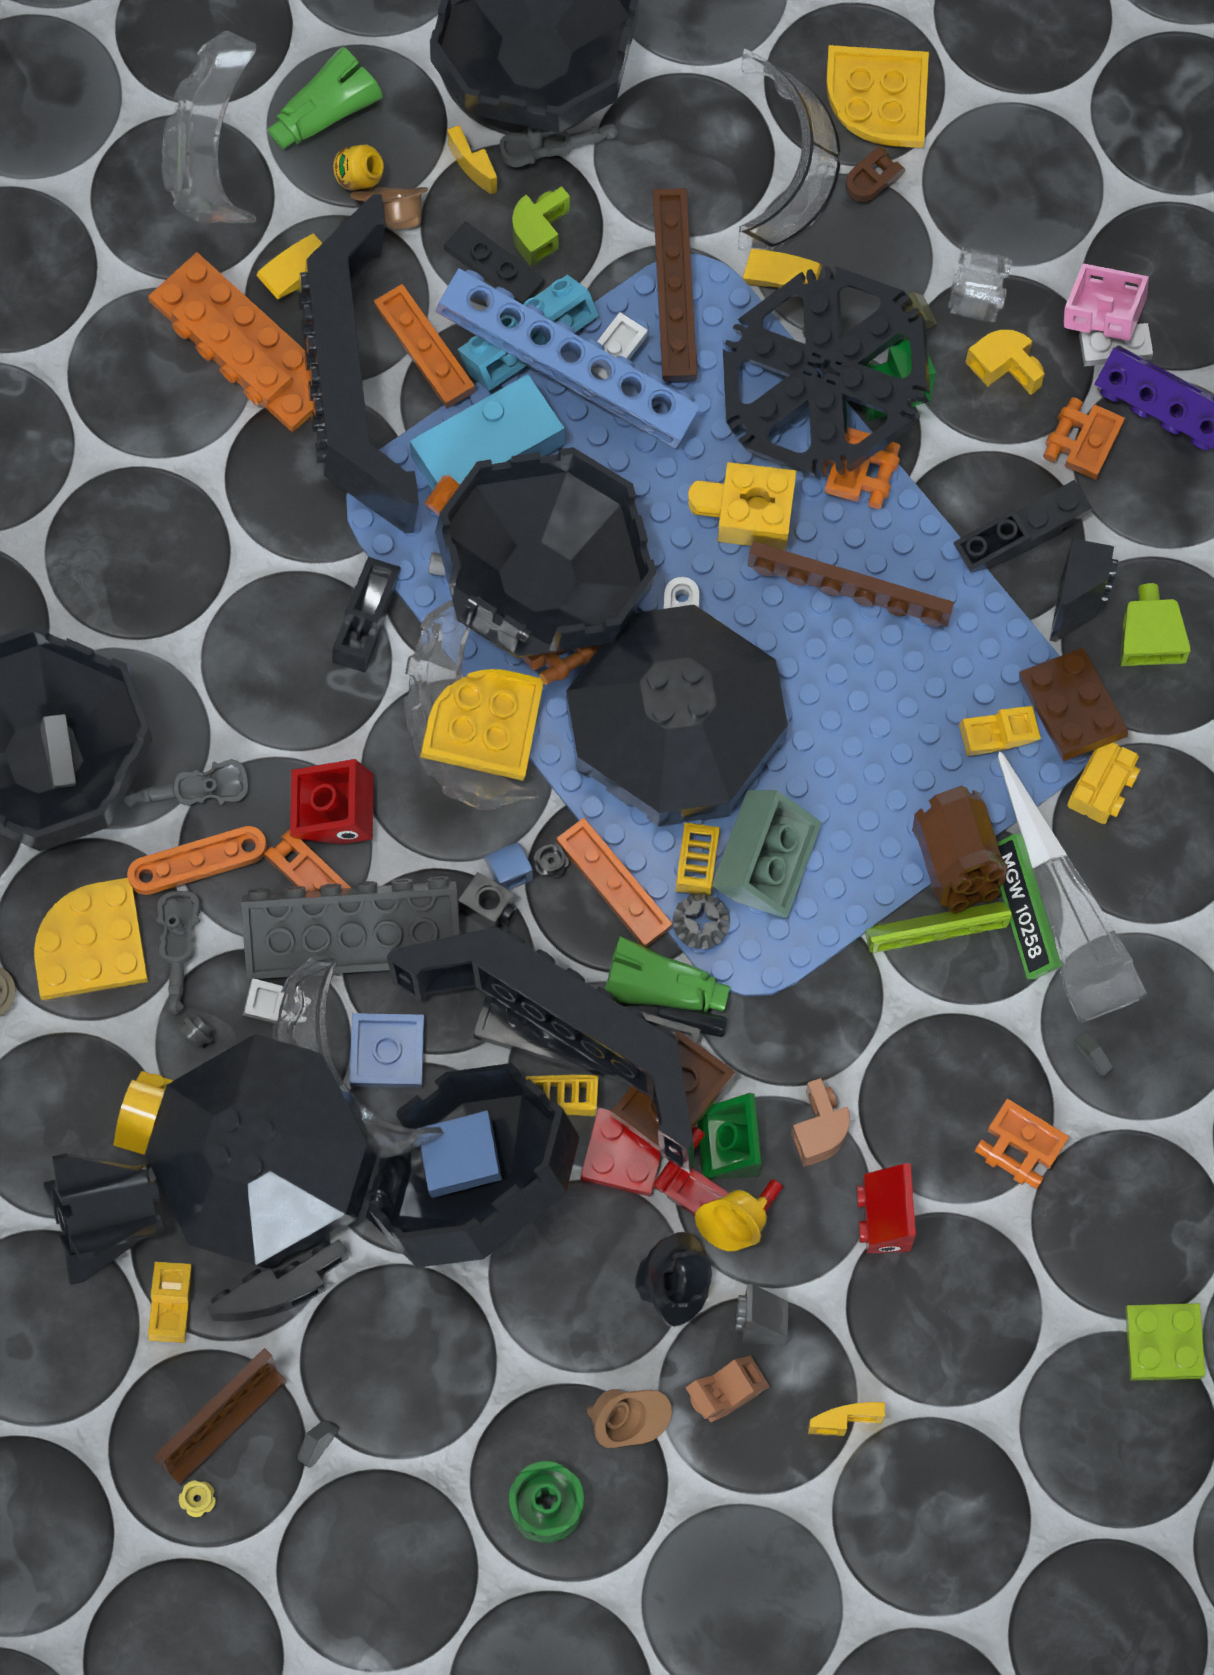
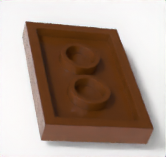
M1084 648L1019 672V680L1062 761L1128 737V729Z
M678 1030L674 1035L678 1044L692 1130L736 1077V1073ZM632 1086L613 1108L611 1116L659 1151L657 1129L660 1125L654 1100Z

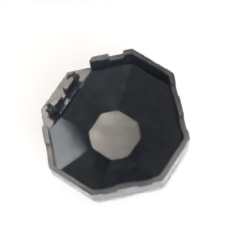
M441 0L435 30L432 31L430 38L431 63L466 113L560 133L617 101L638 20L639 0Z
M574 447L559 449L558 454L540 457L539 452L511 456L510 461L492 464L491 459L477 461L440 512L435 530L457 621L517 658L614 643L649 593L657 573L654 560H650L647 549L648 538L643 519L637 512L635 504L636 493L633 483Z
M694 604L634 613L615 642L602 644L566 690V708L577 771L587 778L591 776L606 787V791L628 806L632 804L647 815V819L657 826L729 816L737 805L738 799L747 787L750 788L765 768L768 759L786 740L788 723L776 659Z
M36 624L0 636V834L38 851H43L108 828L153 741L147 719L126 663L115 658L110 660L94 653V649L69 638L65 641L49 634L48 629ZM65 714L76 785L53 789L40 727L43 717Z
M254 1034L166 1085L145 1156L189 1245L271 1269L280 1264L283 1258L297 1250L302 1251L324 1239L327 1233L341 1225L346 1226L358 1219L379 1147L373 1135H370L362 1120L363 1115L353 1095L340 1089L323 1053Z
M512 1063L445 1072L434 1081L438 1087L435 1092L423 1101L416 1095L397 1110L396 1116L408 1136L419 1137L418 1128L488 1110L492 1120L502 1176L500 1181L432 1198L428 1192L421 1146L404 1153L420 1145V1139H410L399 1148L387 1145L380 1151L379 1156L402 1155L379 1158V1173L375 1175L371 1191L367 1195L369 1207L366 1218L417 1268L485 1259L567 1192L580 1137L564 1109L556 1102L552 1103L547 1098L545 1092L530 1079L526 1080L522 1077L520 1071Z

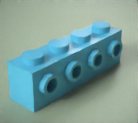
M568 274L556 280L547 289L528 299L523 304L525 306L531 304L538 307L544 312V317L554 323L557 321L566 323L575 332L599 317L589 290ZM510 315L500 318L501 323L505 327L514 328L518 325L516 319ZM534 332L530 335L532 341L537 345L548 343L546 336L540 332ZM477 335L458 348L469 375L489 391L528 365Z

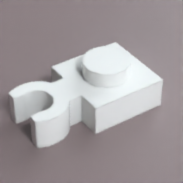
M252 978L243 1015L277 1024L279 1009L286 987ZM302 995L294 996L291 999L286 998L282 1015H285L293 1024H304L306 1017L296 1015L294 1006L298 1004L308 1006L310 999Z

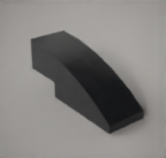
M371 557L367 558L345 610L344 622L333 646V663L366 672L388 613L401 571L400 566Z

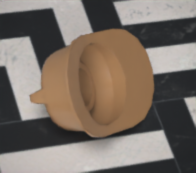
M367 188L353 191L350 197L354 200L366 202L373 194H382L385 226L391 229L416 227L421 223V194L427 192L428 188Z
M610 1389L604 1392L593 1406L587 1408V1414L592 1419L595 1438L598 1443L606 1448H618L653 1441L660 1436L669 1425L672 1408L667 1396L657 1390L629 1392L623 1389Z

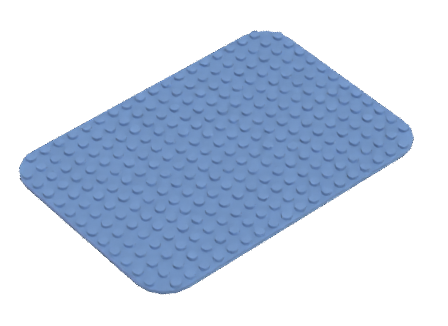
M690 254L697 380L668 381L664 385L674 391L682 390L694 397V402L700 405L676 449L527 365L490 391L479 382L475 383L476 392L448 409L443 405L379 449L406 472L415 471L419 504L414 533L402 532L349 493L346 495L347 521L359 546L368 557L401 567L395 588L396 593L463 677L474 671L502 669L540 678L539 673L548 668L546 665L533 671L522 658L513 656L458 622L446 576L428 574L431 552L440 553L435 534L439 516L424 504L433 490L411 458L410 440L529 374L565 428V445L545 456L558 454L559 449L574 447L633 483L636 493L635 504L638 515L642 516L648 538L647 549L650 560H654L657 571L649 593L635 613L664 609V592L667 584L674 578L687 577L693 580L699 588L700 609L776 659L788 723L786 740L778 750L774 751L766 762L765 768L750 788L747 787L729 816L684 822L720 827L713 881L747 790H778L822 822L787 918H781L735 902L712 886L711 896L719 897L723 905L728 908L730 926L725 938L714 947L696 949L684 944L677 937L673 926L667 932L693 966L708 972L710 976L716 977V983L730 986L729 992L743 997L767 996L776 994L800 982L864 935L865 929L876 926L932 885L919 842L912 832L914 814L921 808L924 813L932 806L929 800L933 796L959 786L967 787L970 793H972V790L978 791L985 802L995 838L1017 823L998 762L999 751L967 756L959 723L965 718L996 715L1000 709L1033 706L1019 680V672L1060 655L987 568L970 573L953 545V542L961 537L899 464L897 470L892 472L889 481L891 490L888 498H884L881 509H874L868 505L871 494L861 490L858 502L824 493L833 463L826 468L827 477L824 478L819 474L817 465L815 471L817 478L796 470L787 548L784 551L953 601L954 605L947 627L943 625L937 627L929 626L921 622L920 618L910 615L896 616L889 613L886 608L877 605L863 606L856 603L853 598L844 595L830 596L821 592L820 588L811 585L797 586L778 575L764 576L758 574L753 568L748 567L751 546L717 542L720 518L695 515L691 513L688 507V491L695 481L725 483L727 462L788 470L794 469L748 452L738 440L746 434L747 430H741L735 435L726 423L723 349L727 352L732 351L725 342L726 340L738 342L741 339L742 335L737 334L733 329L734 324L741 325L738 319L762 300L747 282L724 262L700 254ZM654 262L596 300L594 305L599 317L574 334L584 340L590 338L598 341L619 312L648 330V336L629 360L634 363V368L644 374L653 373L662 379L656 262ZM772 312L764 318V329L794 340ZM569 349L561 351V356L565 361L575 362L578 360L574 351ZM744 362L739 368L740 401L744 404L754 402L785 379L786 376L749 362ZM815 368L823 378L824 374L821 372V370ZM626 383L621 385L622 392L629 397L638 395L637 389L632 384ZM846 401L847 427L870 434L873 433ZM651 402V406L656 413L665 414L668 412L667 406L663 402ZM809 407L768 437L769 441L797 453L808 450L811 445ZM870 463L866 476L876 478L879 466ZM680 594L676 597V600L685 602L688 600V597ZM571 649L559 657L563 660L575 652ZM582 664L570 671L569 676L562 681L555 680L548 685L543 683L529 760L578 821L582 818L587 820L673 924V915L678 903L689 896V893L675 892L684 823L657 826L647 819V815L632 804L628 806L606 791V787L591 776L587 778L577 771L566 708V690L585 667ZM1033 706L1041 739L1000 752L1004 754L1031 799L1038 807L1077 778L1085 769L1094 750L1062 761ZM690 833V839L711 842V836ZM688 847L689 852L709 854L710 850ZM687 859L686 864L707 866L708 862ZM685 871V876L706 879V874ZM701 908L698 917L691 918V920L697 922L698 933H702L705 923L712 922V919L706 918L705 908Z

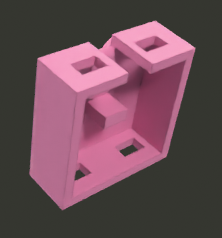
M1082 263L1065 306L1064 328L1090 333L1091 330L1103 331L1104 336L1130 341L1147 299L1149 276ZM1091 275L1103 277V280L1091 278ZM1126 282L1138 284V287L1126 285Z

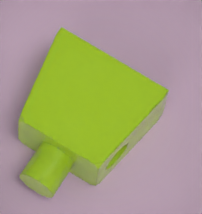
M1147 583L1138 587L1139 601L1128 602L1124 611L1120 666L1186 663L1191 650L1178 602L1174 599L1160 600L1159 586L1157 584Z

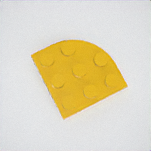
M829 45L826 90L830 106L836 117L849 131L869 142L886 146L923 148L929 52Z
M485 669L471 672L466 677L448 685L436 699L428 716L420 757L523 781L526 775L543 688L542 680L538 677L508 670Z
M128 878L80 887L62 897L48 911L37 932L34 947L35 967L41 1000L148 982L134 890Z

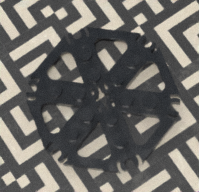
M829 266L825 267V276L821 280H816L812 269L807 270L806 276L803 272L796 275L738 319L741 325L734 324L733 329L742 337L738 342L726 340L725 344L732 352H727L723 349L726 423L731 431L736 435L741 430H747L746 434L738 440L748 452L817 478L815 473L816 465L822 478L827 477L826 468L832 463L836 464V470L840 475L845 473V464L843 462L845 460L847 461L846 469L849 473L915 425L912 419H919L920 414L917 410L912 409L911 405L915 401L927 403L928 399L922 391L930 394L926 320L920 310L915 308L911 312L905 313L906 308L911 306L913 302L903 290L835 266V276ZM851 287L878 297L881 301L879 309L842 336L840 291ZM790 298H802L806 344L764 329V318ZM904 336L909 337L912 370L907 377L896 378L865 366ZM744 362H749L786 376L785 379L754 402L744 404L740 401L739 368ZM830 365V368L836 375L825 374L822 378L821 374L815 369H826ZM846 399L887 414V421L857 444L848 443ZM809 407L811 445L808 450L797 453L769 441L768 437Z

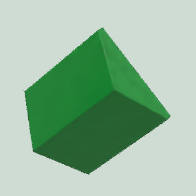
M747 1093L713 1104L698 1122V1129L705 1134L700 1141L703 1176L709 1180L759 1177L761 1156L754 1093Z

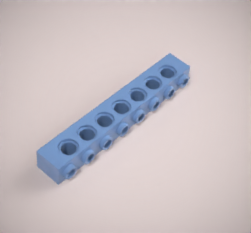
M458 268L435 312L675 449L700 405L694 402V397L682 390L674 391L665 386L664 380L653 373L644 374L634 368V363L629 359L619 355L617 357L612 356L604 351V346L590 338L584 340L574 334V329L561 321L554 323L544 317V312L538 307L531 304L525 306L514 300V295L502 287H496V289L484 283V278L472 270H466L465 272ZM473 298L484 300L487 304V309L482 311L474 309L470 304V300ZM510 315L516 319L518 325L514 328L505 327L501 323L500 317ZM534 332H540L546 336L548 343L537 345L532 341L530 335ZM565 349L574 351L578 360L575 362L565 361L561 356V351ZM595 366L602 367L607 372L608 378L603 380L595 378L591 373V368ZM626 383L632 384L637 389L638 395L634 397L625 395L622 392L621 385ZM651 402H663L667 406L668 412L665 414L656 413L651 406Z

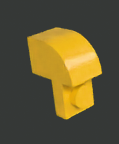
M1014 330L994 331L984 336L968 349L966 364L987 387L1009 371L1026 391L1032 395L1041 388L1045 375L1041 363L1034 356L1029 357L1032 340L1020 332Z
M141 1071L137 1080L131 1081L118 1116L113 1146L145 1155L166 1085L174 1080L164 1078L158 1074Z

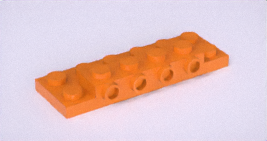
M198 252L148 296L149 302L172 322V328L182 339L190 338L196 344L195 348L205 360H214L220 366L219 370L229 382L234 383L237 381L244 388V394L253 404L259 405L261 403L292 433L311 416L314 408L313 401H309L308 395L310 370L306 371L305 350Z

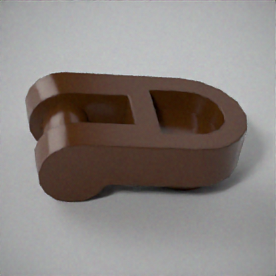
M879 146L849 172L845 186L846 192L855 201L868 202L874 199L891 183L896 182L905 172V168L898 161L893 162L888 157L889 153L882 146ZM879 167L884 172L879 175L874 168Z

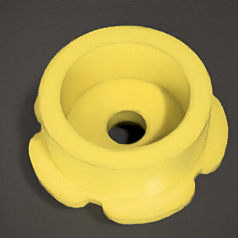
M193 1480L186 1483L182 1493L179 1495L180 1507L186 1509L187 1514L192 1517H201L204 1512H210L216 1502L215 1497H213V1487L205 1481L198 1482ZM196 1495L201 1497L199 1502L194 1501Z

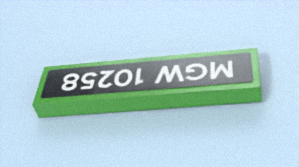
M1013 834L997 842L1000 854L1007 864L1005 882L1000 886L1005 905L1011 910L1010 923L1027 979L1035 980L1062 967L1023 835Z

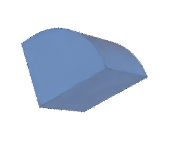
M518 842L483 856L494 882L504 888L512 890L533 881V870Z

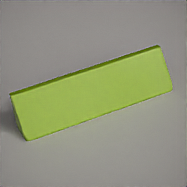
M995 902L969 907L957 914L949 911L876 925L870 929H865V936L869 953H877L1006 928L1009 925L1012 914L1011 910L1003 902Z

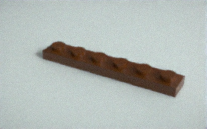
M687 188L653 189L662 379L664 382L696 381L697 365Z
M754 541L749 552L748 567L753 568L758 574L764 576L778 575L797 586L811 585L820 588L821 592L830 596L844 595L853 598L856 603L863 606L877 605L886 608L889 613L896 616L910 615L920 618L921 622L929 626H948L954 605L953 601Z

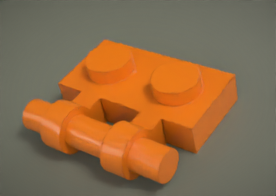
M1072 397L1067 407H1063L1058 415L1059 423L1055 432L1050 433L1045 442L1047 448L1043 457L1050 462H1055L1059 453H1067L1069 456L1065 467L1096 480L1120 432L1125 417L1093 404L1089 415L1079 412L1083 402L1078 398ZM1075 426L1081 429L1076 441L1067 437L1071 428Z
M847 427L848 443L857 444L870 435V433ZM891 442L886 446L885 451L880 450L850 473L846 469L847 461H843L845 464V473L843 475L837 472L836 464L833 463L824 493L858 502L861 490L871 494L868 505L874 509H881L884 498H888L891 490L889 481L892 472L897 470L900 461L898 457L900 445ZM870 463L879 466L876 478L866 476Z
M1007 1098L987 1131L999 1138L995 1146H992L986 1141L981 1140L974 1152L986 1158L985 1162L995 1168L997 1165L1014 1175L1013 1180L1021 1185L1025 1182L1037 1190L1044 1177L1033 1171V1167L1038 1162L1050 1169L1069 1136ZM1008 1145L1027 1156L1022 1164L1004 1153Z

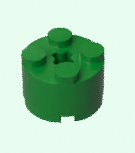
M540 1461L530 1464L520 1472L510 1488L509 1510L511 1519L515 1527L527 1539L541 1543L557 1542L574 1532L582 1518L584 1508L582 1485L573 1472L559 1463ZM548 1495L550 1501H556L552 1503L551 1509H544L543 1505H537L541 1502V1496Z

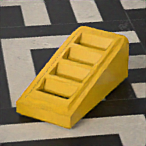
M684 823L675 892L702 894L705 892L711 896L720 827ZM690 833L711 836V842L690 839ZM688 847L710 850L709 854L689 852ZM687 859L707 861L708 864L707 866L686 864ZM685 871L706 874V879L685 876Z
M598 1075L526 1076V1080L530 1079L537 1086H543V1091L549 1100L550 1087H558L557 1104L564 1109L567 1115L596 1116ZM565 1087L572 1088L571 1103H564ZM579 1088H586V1102H579Z

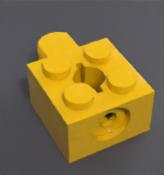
M727 462L725 483L695 481L688 491V507L691 513L695 515L720 518L717 542L752 546L754 541L786 550L796 470Z

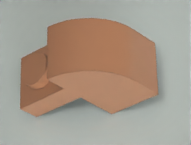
M821 1078L808 1082L806 1094L815 1118L797 1123L792 1127L791 1135L803 1167L826 1160L836 1154L844 1144L849 1128L850 1115L848 1106L836 1111L833 1110V1108L837 1107L834 1093L831 1087L825 1088Z
M750 1355L734 1359L714 1375L697 1379L685 1388L691 1396L690 1401L694 1409L702 1414L704 1419H709L710 1422H713L748 1403L770 1386Z

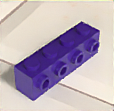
M1120 345L1114 347L1094 385L1101 388L1100 394L1115 402H1118L1119 398L1131 404V411L1144 418L1152 415L1161 420L1160 426L1171 433L1178 434L1181 431L1191 436L1190 442L1203 450L1208 451L1210 447L1214 449V396Z

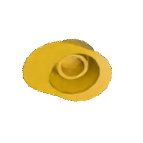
M734 1190L721 1199L708 1202L699 1207L695 1214L696 1226L701 1235L718 1249L738 1251L756 1245L760 1242L761 1231L767 1220L764 1210L767 1200L765 1197L754 1198L743 1190Z

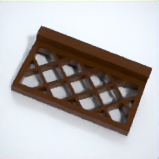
M264 1348L156 1453L154 1457L155 1462L179 1486L193 1475L287 1382L277 1371L272 1354Z

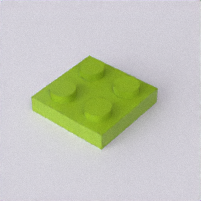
M1200 1303L1126 1306L1130 1381L1203 1379L1205 1377Z

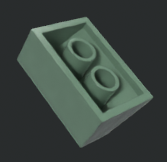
M747 790L712 886L735 902L781 918H787L822 822L778 790Z

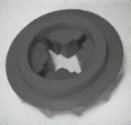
M705 892L697 895L689 894L686 899L678 903L673 915V928L677 937L687 946L696 949H707L719 944L727 935L730 926L728 908L723 905L719 897H712ZM701 908H705L706 918L712 919V922L705 923L702 933H698L697 922L691 920V918L698 917Z

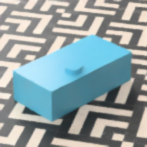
M529 374L410 440L411 458L431 489L434 490L443 475H449L461 484L477 461L491 459L492 464L510 461L511 456L537 452L540 453V457L545 456L565 445V428Z

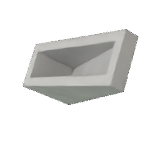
M66 715L43 717L40 731L53 789L75 786L76 781Z

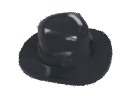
M677 1232L669 1234L660 1240L650 1250L648 1256L641 1261L635 1277V1287L641 1300L653 1303L658 1315L666 1325L679 1326L693 1319L702 1309L708 1297L711 1284V1263L706 1258L699 1241L691 1233Z

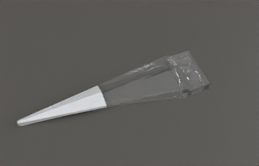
M999 751L998 762L1020 833L1024 838L1062 964L1059 970L1064 989L1080 1024L1146 998L1147 992L1132 963L1133 959L1008 760Z

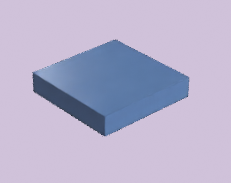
M352 1013L350 1087L422 1088L424 1015Z
M488 1110L418 1128L419 1137L441 1135L421 1145L428 1192L432 1198L502 1180L493 1125ZM432 1138L420 1139V1144Z

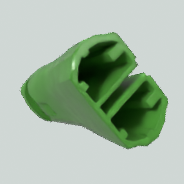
M341 47L313 79L283 107L280 114L276 116L277 122L269 127L267 132L282 149H285L293 142L299 144L301 139H307L336 121L382 99L383 93L372 75L364 67H359V62L346 47Z
M619 936L605 990L614 996L617 1003L657 1005L685 1010L703 1009V1012H707L708 1008L724 1012L730 986L716 983V977L710 976L708 972L698 967L665 957L630 939Z

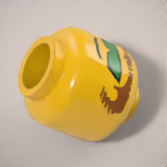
M364 144L345 147L340 150L334 159L333 169L337 182L344 189L353 191L372 188L378 184L382 177L384 164L376 149Z

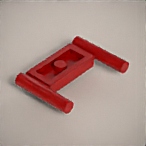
M697 1127L692 1129L694 1150L705 1135ZM668 1161L652 1184L656 1190L666 1194L668 1199L693 1216H695L696 1210L703 1204L721 1199L729 1194V1192L696 1170L692 1169L688 1173L671 1161ZM774 1179L770 1180L758 1197H765L767 1200L764 1206L765 1212H767L783 1188Z

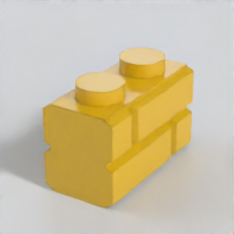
M1114 742L1095 749L1070 796L1067 806L1101 824H1106L1110 815L1117 817L1125 802V798L1120 796L1125 785L1132 788L1141 769L1136 767L1139 758L1138 754L1120 747Z

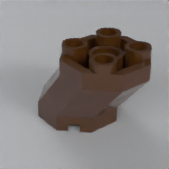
M959 786L936 794L929 800L932 806L924 813L921 808L914 814L912 832L919 842L936 898L942 906L948 907L951 913L957 914L969 906L995 900L1001 894L999 887L1005 882L1007 864L1000 854L985 802L978 791L972 790V793H970L967 787Z

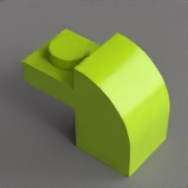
M562 186L554 192L548 191L542 194L536 201V204L526 194L515 206L512 217L513 241L517 250L530 267L558 250V233L551 226V223L570 211V196Z

